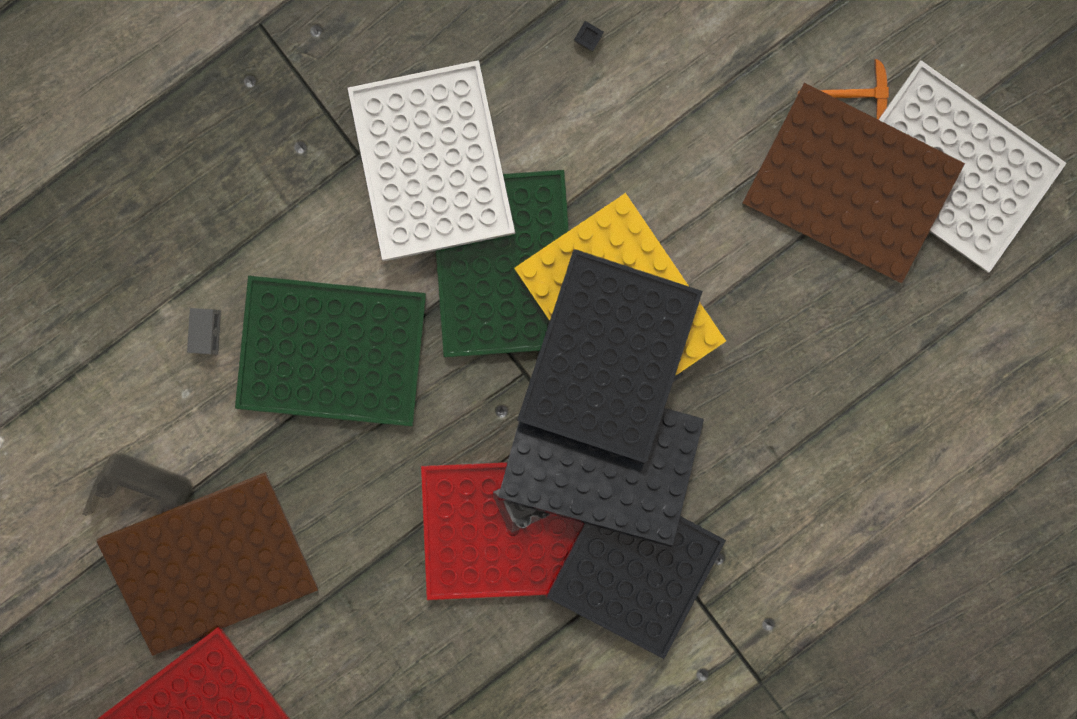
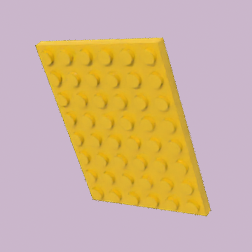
M626 193L514 268L549 321L573 249L689 286ZM700 302L675 376L726 342Z

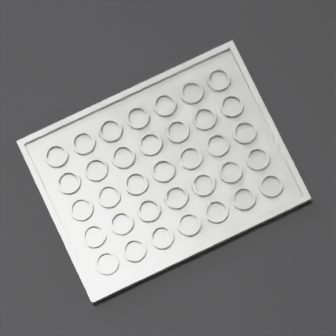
M479 60L348 88L383 262L515 234Z
M919 61L878 119L965 163L929 232L987 273L992 270L1066 165V162L923 61Z

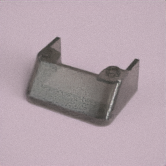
M118 452L109 457L96 478L82 515L88 516L93 514L100 497H111L116 492L118 485L160 500L157 507L158 515L188 503L193 492V483L186 476Z

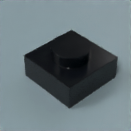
M584 21L574 38V42L593 52L604 31Z

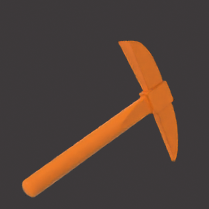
M874 59L876 87L869 89L820 90L836 99L877 98L876 119H879L887 108V98H889L886 70L882 62Z

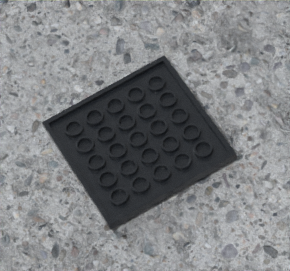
M682 516L679 519L672 547L584 523L546 597L665 659L726 540Z

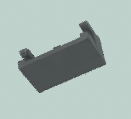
M190 308L187 353L218 354L221 310Z

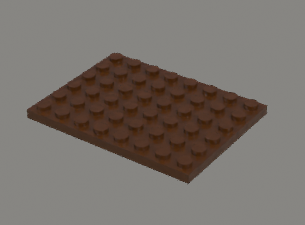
M804 82L742 203L902 283L965 163Z
M266 472L97 538V544L152 656L209 634L217 627L222 629L318 591L317 583Z

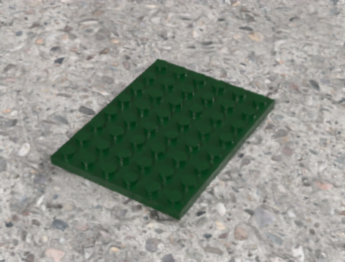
M564 170L503 174L515 234L436 250L444 357L538 351L541 349L550 321L514 268L569 231Z
M248 275L235 409L413 426L426 293Z

